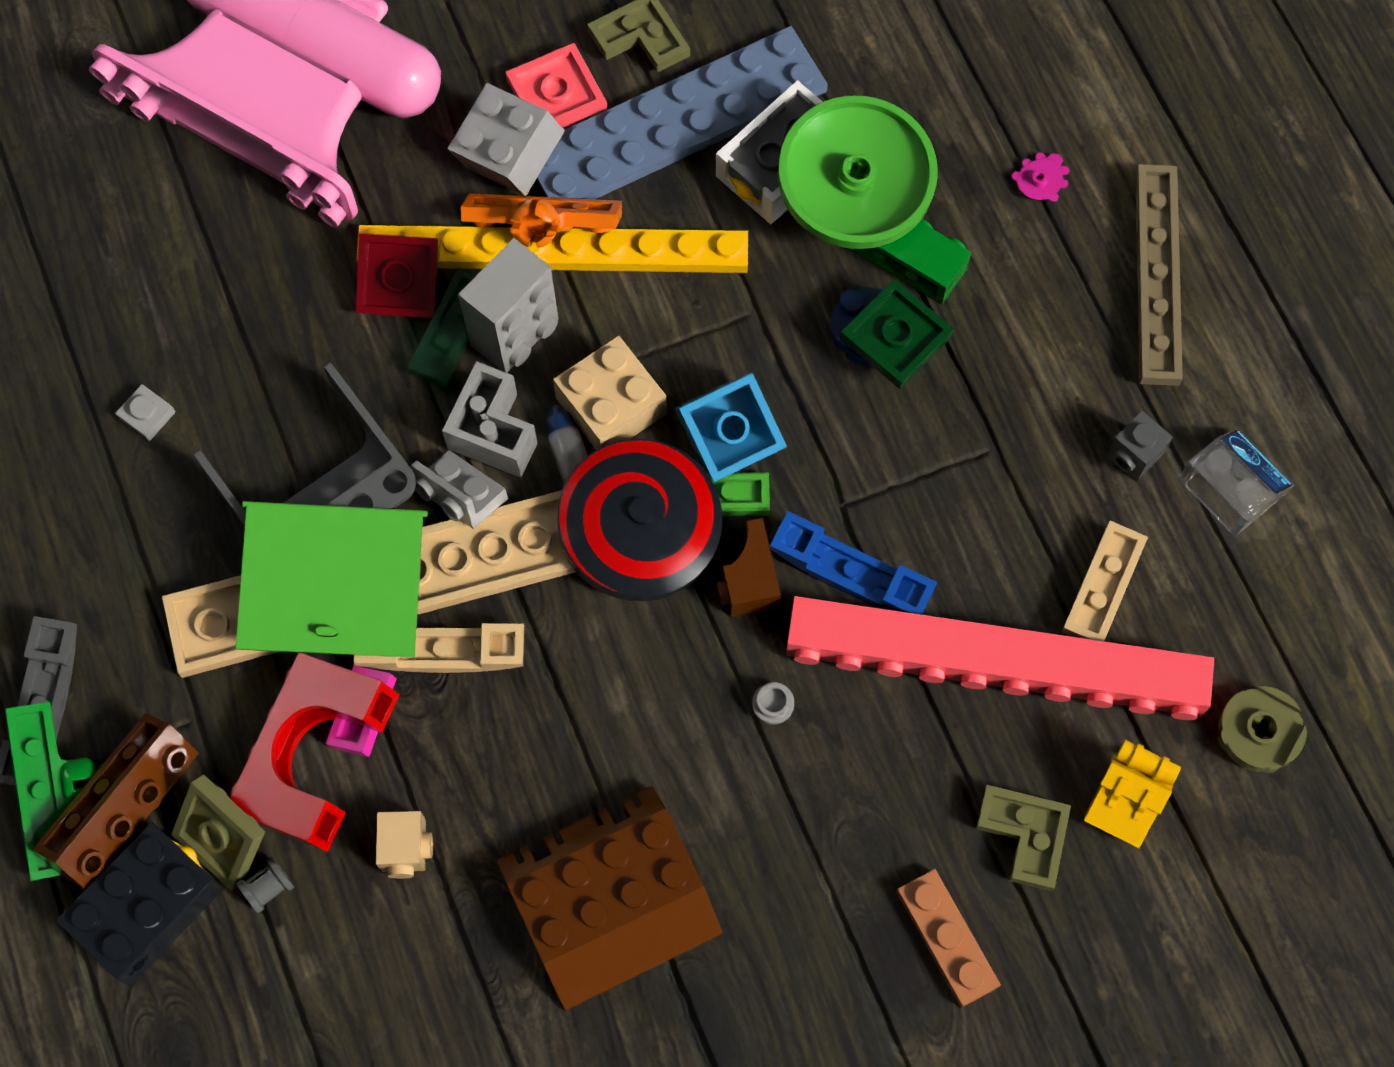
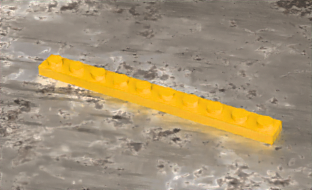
M359 225L356 261L358 264L359 234L440 239L439 268L483 269L514 236L511 234V227ZM572 228L566 231H557L551 243L542 248H537L535 242L532 243L531 247H526L551 266V270L748 272V231L611 229L605 233H594L587 228Z

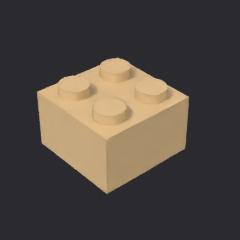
M617 336L553 379L556 399L566 411L572 414L575 424L595 450L617 441L631 439L667 415L666 394L620 336Z

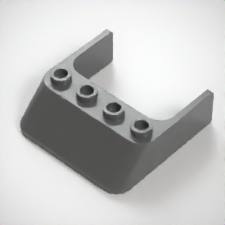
M329 362L323 366L327 378L364 428L366 441L356 454L284 503L395 509L413 495L416 488L415 475L332 363ZM199 449L193 453L195 459L245 527V510Z

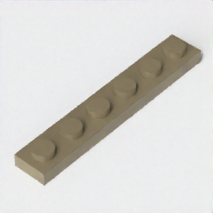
M1138 164L1135 173L1139 384L1180 386L1183 380L1177 166Z

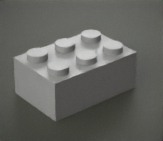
M515 238L458 294L471 346L505 373L514 365L518 367L523 364L531 353V347L540 338L545 339L549 337L558 324L559 318L551 266Z

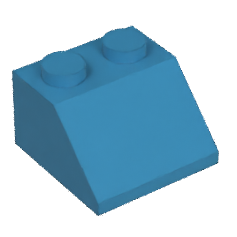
M753 373L741 375L674 408L693 449L713 482L787 447Z

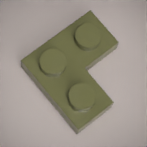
M635 0L587 24L588 33L605 60L640 45L658 73L690 57L689 45L659 0Z
M986 785L976 829L1018 839L1010 881L1048 891L1055 889L1071 805Z

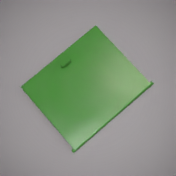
M243 501L242 507H246L236 650L415 658L423 517H427L428 511Z

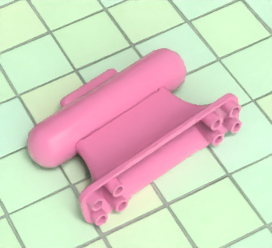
M187 0L194 9L207 15V17L189 35L171 47L145 55L127 54L105 44H99L92 51L95 62L89 67V71L96 79L104 83L99 92L109 102L118 105L125 97L133 101L130 110L141 120L149 122L154 114L172 124L184 127L285 184L290 189L286 194L287 199L299 209L305 210L310 202L322 207L318 212L319 217L326 224L337 228L343 219L352 221L358 213L353 191L348 182L337 171V150L340 137L358 103L362 100L391 116L400 118L412 117L423 113L434 103L441 82L439 64L425 46L380 23L388 11V6L384 0Z

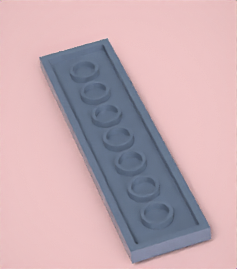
M790 26L565 129L539 173L536 182L545 197L597 199L739 133L797 80L816 96L827 92L828 84L793 27Z

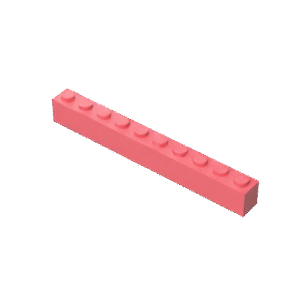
M794 596L786 656H792L796 662L815 665L819 661L836 663L837 668L848 671H857L861 667L877 669L879 674L888 677H900L902 673L919 675L920 680L929 683H942L944 679L961 681V685L966 688L985 689L986 685L1002 687L1003 692L1018 696L1027 695L1028 691L1045 694V698L1058 702H1066L1070 698L1087 700L1088 705L1098 708H1109L1113 704L1129 706L1131 712L1138 714H1152L1155 710L1171 712V716L1179 720H1195L1197 716L1202 717L1211 707L1214 657Z

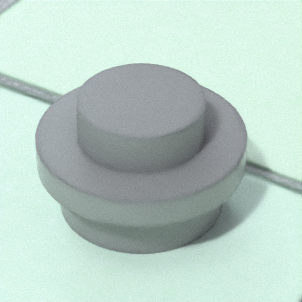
M770 682L763 684L754 693L752 701L753 711L764 723L772 725L783 723L791 716L794 710L793 694L781 683Z

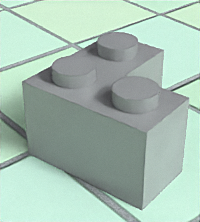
M476 361L442 433L447 449L521 478L537 446V438L534 425L508 415L517 397L513 375Z

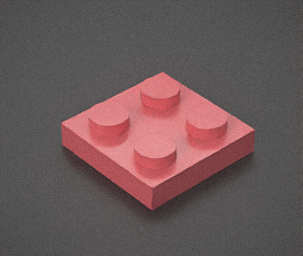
M575 43L506 71L507 81L515 96L547 110L563 129L607 110V101Z

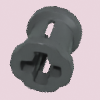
M274 857L267 859V866L248 880L241 879L236 883L257 913L262 912L264 905L285 889L291 891L295 888Z

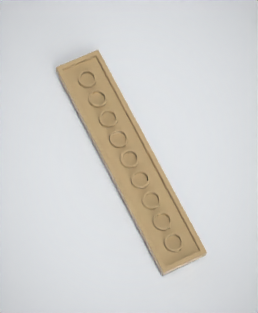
M562 490L498 507L474 529L461 520H448L423 527L418 614L575 573L576 571L570 565L562 550L558 536L557 512ZM241 575L162 596L178 674L182 678L277 653L274 651L236 650Z

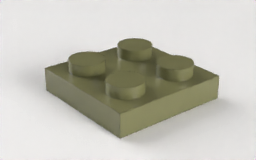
M203 774L191 782L171 835L183 846H189L194 849L197 859L232 891L238 887L237 882L241 879L245 880L265 831L252 816L246 814L238 807L222 788L216 786Z

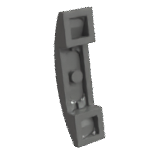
M34 616L23 656L29 661L17 707L50 702L55 738L57 739L72 677L77 624ZM2 740L0 748V784L15 786L9 741Z

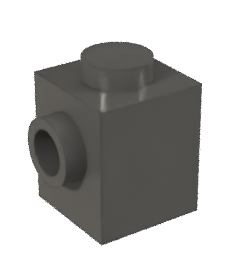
M1141 411L1115 437L1107 456L1121 470L1138 481L1163 456L1173 436L1145 412Z

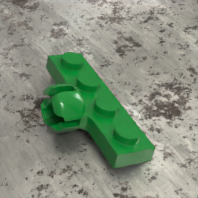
M50 702L6 708L4 712L29 880L34 881L60 876L56 870L32 849L84 788H74L73 781L92 778L97 769L93 760L86 757L70 760L60 758L57 751Z

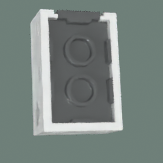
M798 80L716 153V177L770 224L788 210L781 196L778 183V163L785 137L793 124L805 112L823 102Z

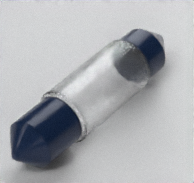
M553 405L546 418L545 425L549 434L548 440L563 485H565L572 471L588 454L579 428L575 426L572 414L557 405Z

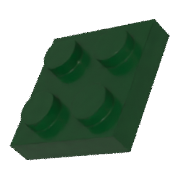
M894 279L841 331L840 339L896 387L901 389L953 336L955 329Z

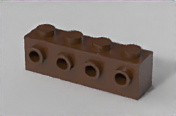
M145 713L32 850L65 879L86 890L107 868L120 850L131 841L137 829L150 813L160 805L162 798L175 782L186 773L189 765L199 753L169 723Z

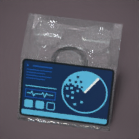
M1238 428L1217 437L1187 463L1178 478L1234 537L1246 529L1295 486Z

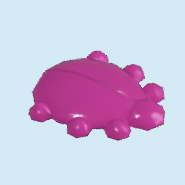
M1037 153L1035 161L1024 159L1022 161L1023 168L1020 172L1012 174V179L1017 181L1019 190L1028 198L1034 200L1049 199L1052 202L1057 201L1059 198L1057 192L1060 188H1066L1069 185L1068 181L1063 179V175H1068L1070 171L1067 166H1061L1063 158L1060 154L1051 153L1046 158V155L1043 153Z

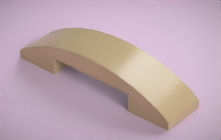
M482 623V628H417L415 658L354 655V665L383 670L428 673L482 672L523 667L524 624Z

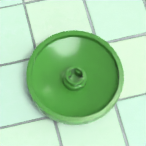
M868 96L837 97L809 109L793 124L787 133L778 163V183L781 196L794 219L805 230L820 240L850 249L880 247L892 243L909 233L927 212L934 196L938 178L935 151L929 137L920 124L896 105Z

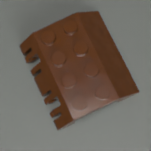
M653 786L635 793L640 804L638 808L630 796L621 800L623 804L622 809L627 819L615 824L611 813L604 808L597 811L602 823L600 826H597L592 815H589L558 830L563 841L561 845L557 844L552 833L543 837L545 848L549 854L544 859L537 861L533 850L529 849L528 845L519 849L524 859L523 863L518 864L513 852L496 860L565 1011L723 934L705 887L666 807Z

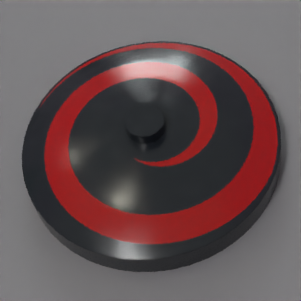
M627 439L597 449L583 459L572 471L559 499L557 512L558 536L568 562L576 573L589 585L600 592L618 599L653 601L682 591L697 580L712 561L721 537L722 508L719 495L711 478L702 466L687 453L660 441Z

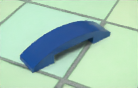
M787 511L770 544L772 551L820 581L871 605L886 610L923 614L936 587V581L902 565H899L898 569L823 534L825 528Z

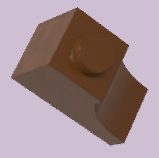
M763 518L746 522L747 541L744 550L731 565L723 566V580L716 581L721 606L729 605L731 617L780 608L781 593Z

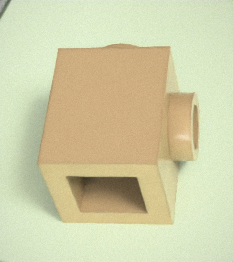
M421 811L377 812L376 865L382 872H388L389 878L397 879L414 877V871H425V859L432 858L433 836L432 832H426V819Z

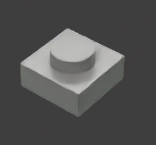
M141 384L115 414L119 420L150 442L175 414V410L169 403Z

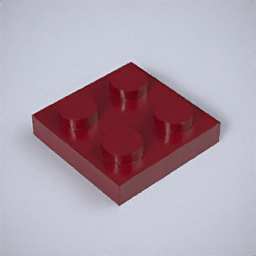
M359 234L356 313L437 318L440 239Z

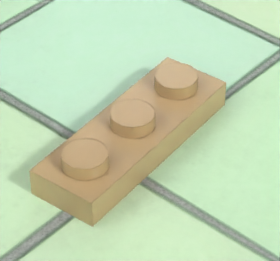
M1109 521L1061 631L1062 633L1077 638L1105 640L1148 539L1147 536Z

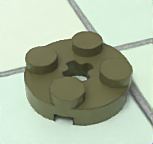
M1260 686L1256 689L1243 690L1235 694L1228 701L1219 717L1217 739L1220 747L1238 765L1255 772L1273 773L1279 768L1288 765L1300 754L1307 737L1306 724L1303 726V719L1299 714L1301 710L1293 698L1279 689ZM1262 719L1266 720L1269 723L1267 730L1273 733L1272 737L1264 736L1262 739L1257 737L1255 730L1252 728V722L1258 724Z

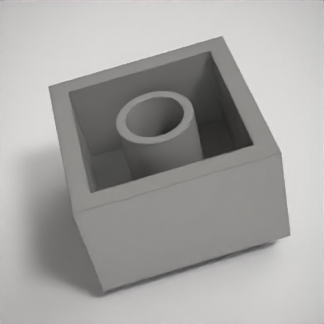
M486 83L447 149L467 169L526 197L565 130L547 110Z

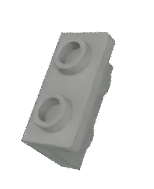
M450 450L428 468L417 460L410 465L416 478L415 491L427 502L432 500L437 503L453 521L461 520L472 529L478 526L508 499L504 487Z

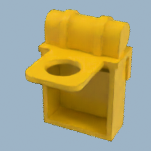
M1125 739L1117 755H1113L1111 764L1086 812L1084 821L1140 848L1157 814H1161L1166 805L1181 766L1171 762L1165 756L1161 757L1144 749V746L1139 743L1136 745Z

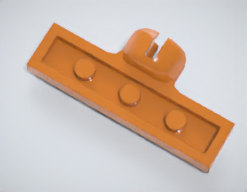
M469 193L461 205V221L473 222L478 227H490L497 223L511 224V234L525 247H531L532 243L535 242L537 248H542L551 243L557 231H566L573 227L588 228L589 231L594 233L608 232L611 229H616L622 217V201Z

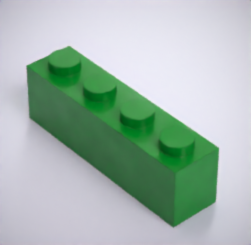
M921 219L909 233L892 243L875 248L850 249L940 304L944 303L966 272L971 256V251L967 250L961 241L953 237L947 238L935 231L924 219Z

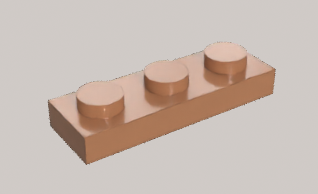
M936 869L897 889L896 893L961 1008L1001 986Z

